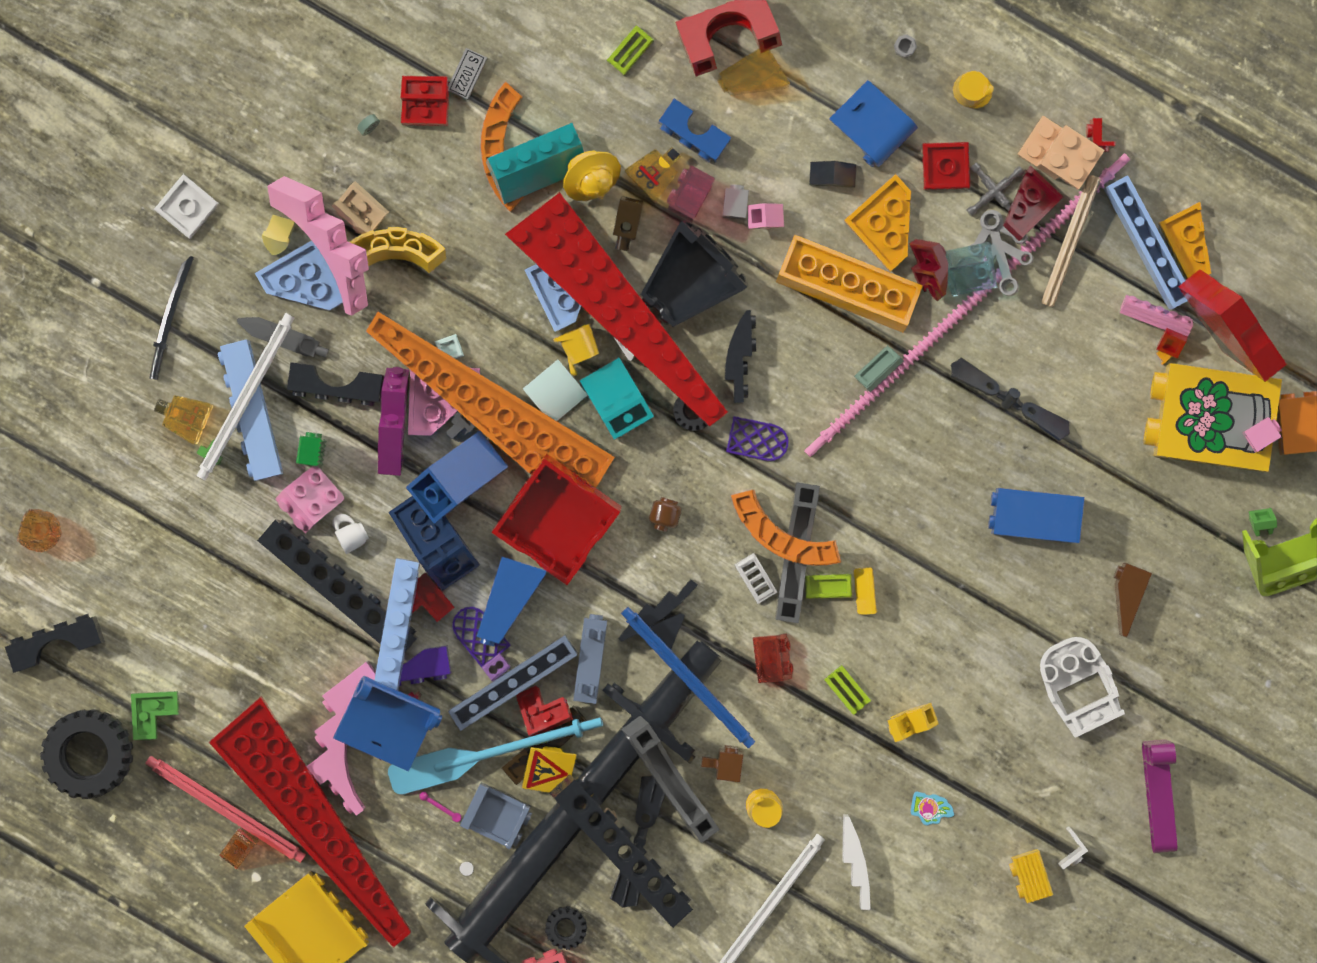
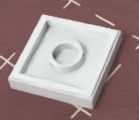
M183 174L154 210L191 239L219 206V203Z

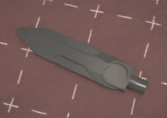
M260 317L237 319V323L251 336L269 342L278 324ZM292 329L288 331L280 346L301 355L315 357L317 354L326 358L329 349L319 346L320 342L316 341L313 337Z

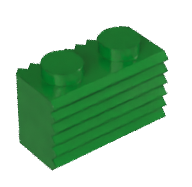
M306 432V436H300L296 463L312 466L324 465L322 463L325 456L323 452H325L324 448L327 441L322 439V434Z

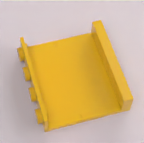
M310 871L245 924L244 927L273 963H344L360 949L368 945V934L362 927H356L352 922L354 917L347 909L343 910L338 905V902H340L338 897L332 891L328 892L323 886L325 882L319 874H313Z

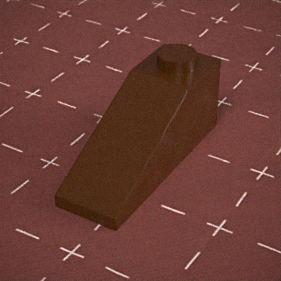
M1122 563V566L1118 565L1113 577L1116 579L1115 594L1119 635L1126 638L1152 575L1151 572L1128 563Z

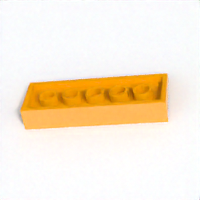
M795 234L776 279V283L904 333L909 324L923 286Z

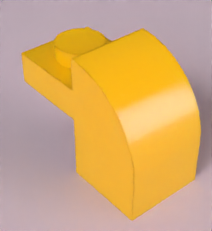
M932 703L900 712L887 720L889 732L895 742L902 741L913 734L927 731L939 724Z

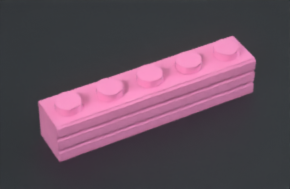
M1126 295L1120 308L1121 314L1164 330L1169 328L1185 336L1189 335L1193 327V319L1190 317L1179 315L1175 311L1166 310L1161 306H1155L1148 301L1139 300L1135 296Z

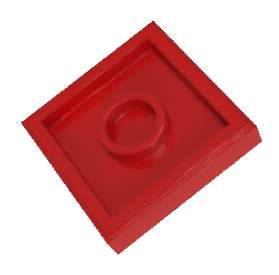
M969 142L922 144L923 190L970 189Z

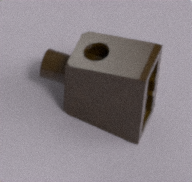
M621 196L613 235L617 236L615 249L629 251L631 239H636L644 204L643 200ZM623 222L631 224L630 230L623 229Z

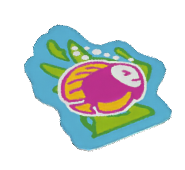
M921 792L913 794L911 814L919 816L924 825L938 824L941 817L954 816L953 808L945 798L936 794L926 795Z

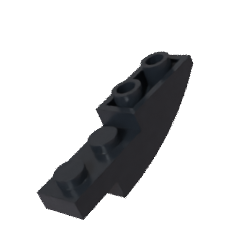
M746 310L738 322L726 355L724 381L734 380V403H744V398H748V384H744L743 375H748V363L743 361V357H752V352H756V338H752V329H756V315H751V310Z

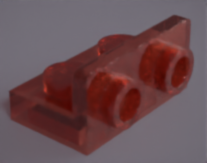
M787 633L753 637L758 683L792 679L794 668L790 661L789 651L791 643L787 638Z

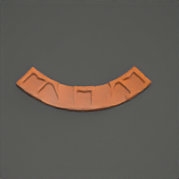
M505 82L491 101L483 122L481 154L484 170L494 193L511 212L525 196L504 204L486 164L487 158L505 151L504 139L508 121L512 112L523 98Z
M755 490L731 495L734 507L742 523L745 524L751 535L772 553L789 561L818 566L841 563L836 540L812 542L793 537L781 530L769 519L760 506Z

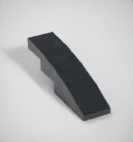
M690 579L677 596L668 591L655 608L647 602L638 613V616L649 627L681 604L698 584ZM629 624L618 639L622 642L638 633Z

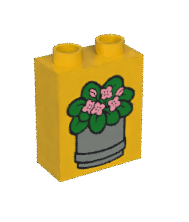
M1170 363L1166 365L1165 373L1154 372L1150 399L1160 400L1161 406L1159 419L1147 417L1143 445L1154 446L1153 456L1269 472L1273 442L1258 452H1254L1242 432L1267 417L1270 420H1276L1282 379L1270 378L1264 382L1256 375Z

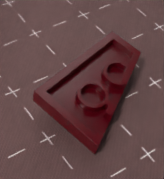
M1031 165L1025 172L1003 223V226L1018 241L1063 198Z

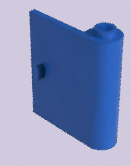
M363 676L354 691L333 739L409 772L427 731H431L434 727L437 728L439 726L442 715H440V709Z

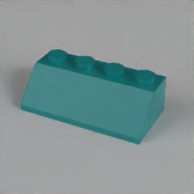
M570 123L487 158L486 164L503 203L507 204L563 180L568 171L570 160L584 153L573 123Z

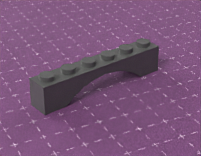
M796 482L788 534L811 541L820 486ZM784 559L775 620L799 623L807 564Z
M639 716L621 729L691 834L702 843L720 829L671 761L660 739L649 723Z

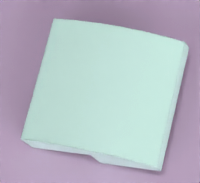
M556 360L523 388L542 413L555 421H558L588 396L559 360Z

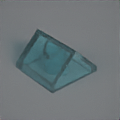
M990 242L946 251V258L949 263L947 283L952 296L998 287Z

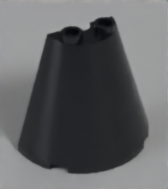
M687 220L681 221L640 294L646 306L657 308L660 312L658 314L659 318L665 324H670L672 327L742 292L748 287L744 274L741 273L739 275L736 270L739 266L708 233L700 227L696 230L693 229L692 226L694 224Z

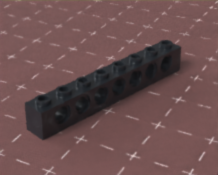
M275 519L257 541L381 645L387 610L379 605L381 601L372 593L368 596L363 592L364 586L353 578L350 581L344 576L346 571L335 563L332 566L327 561L328 556L320 549L313 550L309 546L311 542L305 536L294 534L291 531L293 527L287 521ZM285 536L292 540V546L288 550L283 549L281 546V539ZM302 551L307 552L310 556V561L306 565L301 564L298 560V555ZM319 566L325 567L328 571L325 579H319L316 576V569ZM336 581H341L345 584L344 593L337 594L334 591L333 586ZM354 596H359L363 600V606L360 609H355L351 605V599ZM371 611L379 612L381 616L379 623L374 624L370 622L369 613ZM412 626L409 627L405 653L418 638L415 635L417 631Z
M569 774L550 792V795L667 923L674 928L693 910L688 904L691 899L682 890L678 893L673 888L676 883L668 874L665 877L662 876L659 872L662 869L653 858L649 861L644 856L647 851L639 842L634 845L630 841L632 835L624 826L619 828L615 824L618 819L609 810L604 812L599 807L603 803L594 793L591 796L588 795L585 791L588 786L579 777L574 779ZM582 796L583 802L575 806L574 800ZM598 813V818L593 822H589L590 815ZM609 829H613V834L609 838H604V833ZM622 846H628L624 854H619V849ZM637 862H643L639 870H633ZM652 878H657L654 886H648ZM667 894H672L670 901L663 902V898Z

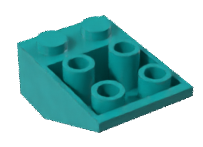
M620 358L580 380L614 440L654 417Z

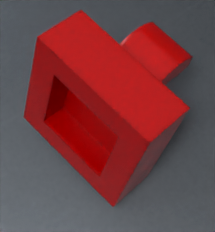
M1166 328L1157 344L1156 350L1178 358L1187 342L1188 336Z

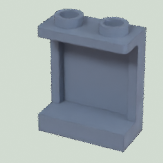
M481 782L460 826L488 837L510 850L512 845L517 846L522 836L519 833L522 824L527 826L532 813L529 812L531 806Z

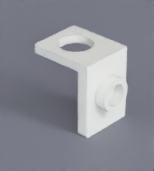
M1069 826L1066 829L1079 847L1058 863L1062 869L1069 865L1073 867L1083 859L1082 855L1088 851Z

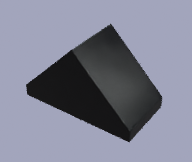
M840 161L810 162L809 185L855 188L856 164Z
M678 613L651 626L653 632L670 650H672L685 617L683 613Z

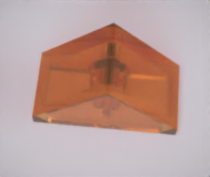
M240 828L219 856L238 869L258 844L259 840L243 828Z

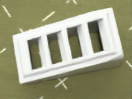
M754 553L734 564L757 604L777 593ZM752 562L755 563L756 566L746 572L743 571L742 568ZM756 570L760 571V574L749 580L747 578L748 575ZM763 577L765 581L753 588L751 584ZM768 585L770 589L758 596L756 592Z

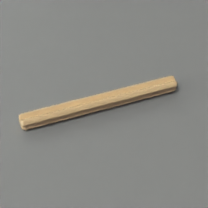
M1088 175L1043 295L1042 303L1050 307L1055 305L1101 181L1097 176Z

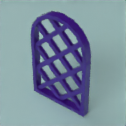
M733 416L726 452L763 461H774L786 453L788 437L781 427L772 423ZM738 419H739V420H743V421H748V423H746L745 425L741 426V424H740V422L738 421ZM736 421V423L739 426V429L733 432L734 423ZM754 423L762 424L764 426L760 429H757ZM751 424L755 432L748 436L744 428ZM769 426L775 427L779 430L773 433ZM767 427L771 435L764 439L760 431ZM742 431L746 438L738 442L734 435ZM779 432H782L786 438L781 442L775 436ZM758 434L762 441L754 445L750 438ZM773 437L777 445L770 449L765 441ZM731 438L736 442L732 447H730ZM748 440L752 447L744 451L740 444ZM786 442V447L784 449L782 447V444ZM763 443L768 451L760 455L756 447ZM738 446L742 453L731 450ZM780 447L783 453L775 457L772 450ZM754 449L758 456L749 455L747 453ZM770 453L773 458H764L763 456Z
M473 606L465 607L454 616L452 622L453 631L457 639L482 667L485 665V656L495 657L499 653L504 652L511 644L504 637L503 640L506 643H495L494 654L486 653V644L483 645V652H474L475 643H480V641L475 640L476 632L479 630L477 629V620L482 621V618H478V611L483 615L484 612ZM467 609L476 610L475 617H467ZM464 611V616H458L460 612ZM456 618L463 619V627H455ZM466 619L475 620L474 629L465 628ZM456 630H462L461 638ZM465 631H474L473 640L464 639ZM465 642L472 643V651L465 644ZM498 645L506 646L499 653H497ZM474 654L482 655V663Z

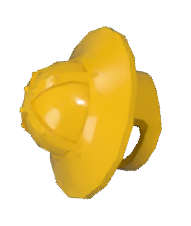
M595 150L584 152L570 160L568 171L564 177L563 188L568 197L575 201L603 199L616 184L620 176L621 165L617 157L609 152H596Z

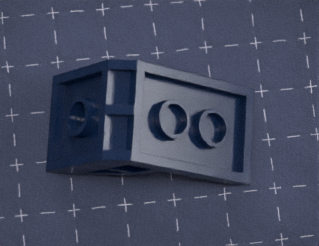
M413 496L389 511L390 516L417 560L442 591L480 566V563L457 530L449 522L446 515L434 524Z

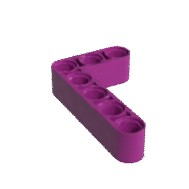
M1167 739L1143 741L1142 755L1152 851L1154 854L1175 852L1178 849L1170 772V764H1176L1175 745Z

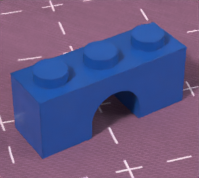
M674 98L658 121V124L661 125L660 130L669 136L674 134L679 137V143L688 149L693 147L698 150V156L709 163L710 160L716 162L730 142L731 137L713 124L706 133L702 135L693 134L687 125L688 120L693 115V111Z

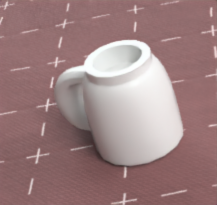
M339 514L334 517L332 525L336 530V537L346 554L359 548L369 539L361 522L355 523L346 514ZM342 522H349V523H351L350 525H347V526H345V527L339 529V524H340V523H342Z

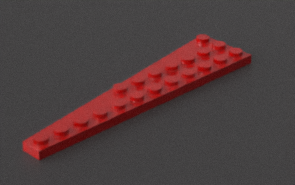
M560 192L505 233L506 237L566 291L709 427L728 413Z
M262 696L259 697L213 737L209 744L394 948L411 933V929Z

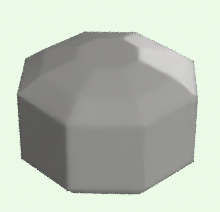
M909 35L899 36L894 44L896 55L902 58L911 57L917 48L915 39Z

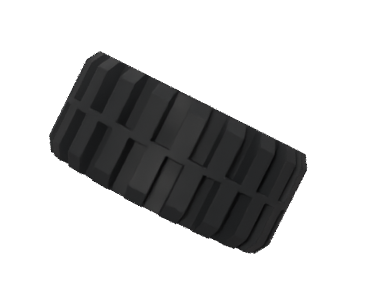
M84 709L60 718L55 722L54 726L49 728L47 731L48 735L43 739L41 745L44 748L43 752L40 753V760L44 761V766H42L43 772H47L50 777L47 780L51 785L55 784L58 787L56 790L69 794L68 797L90 799L103 796L124 781V777L130 771V763L133 762V755H131L133 744L129 742L127 729L124 730L121 727L122 723L118 719L114 720L111 717L112 715L107 712L101 713L95 709ZM85 732L99 736L105 743L108 751V761L105 767L99 773L91 776H84L73 770L66 755L67 745L70 740L77 734Z

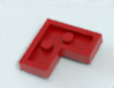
M425 572L418 578L412 613L423 605L438 622L455 606Z
M537 686L516 695L530 737L542 734L573 720L567 700L564 697L545 705L540 689Z

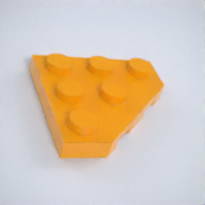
M896 174L844 220L889 272L908 256L911 190Z

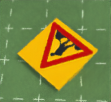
M544 746L543 749L531 747L522 788L550 793L569 774L572 776L576 754L565 753L561 748Z

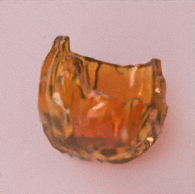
M29 509L24 514L20 523L17 541L28 550L41 553L50 550L56 546L62 536L60 522L53 513L41 509Z

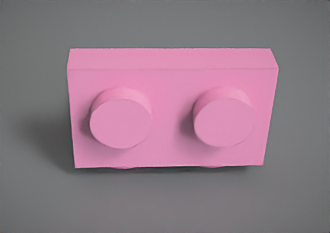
M312 466L276 497L279 507L289 514L296 527L302 529L305 534L344 500L342 493L318 466Z

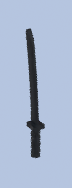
M190 256L182 263L174 283L157 342L153 344L156 348L149 379L158 380L164 350L168 349L166 343L172 320L194 260L193 256Z

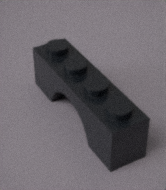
M290 362L287 390L292 391L294 396L306 397V393L315 394L316 399L329 400V396L338 397V402L352 403V399L361 400V405L374 406L375 402H381L384 375L359 372L351 383L341 387H333L326 384L319 377L316 366Z
M89 614L76 617V623L68 625L67 621L53 625L55 630L46 632L44 628L32 632V638L24 640L23 636L10 640L11 645L5 646V650L13 673L39 665L43 649L48 643L56 639L69 641L79 651L104 643L105 640L97 617H89Z

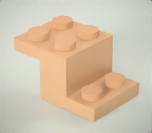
M1042 116L1017 155L1054 180L1060 178L1079 190L1105 150L1067 125L1061 128L1045 116Z

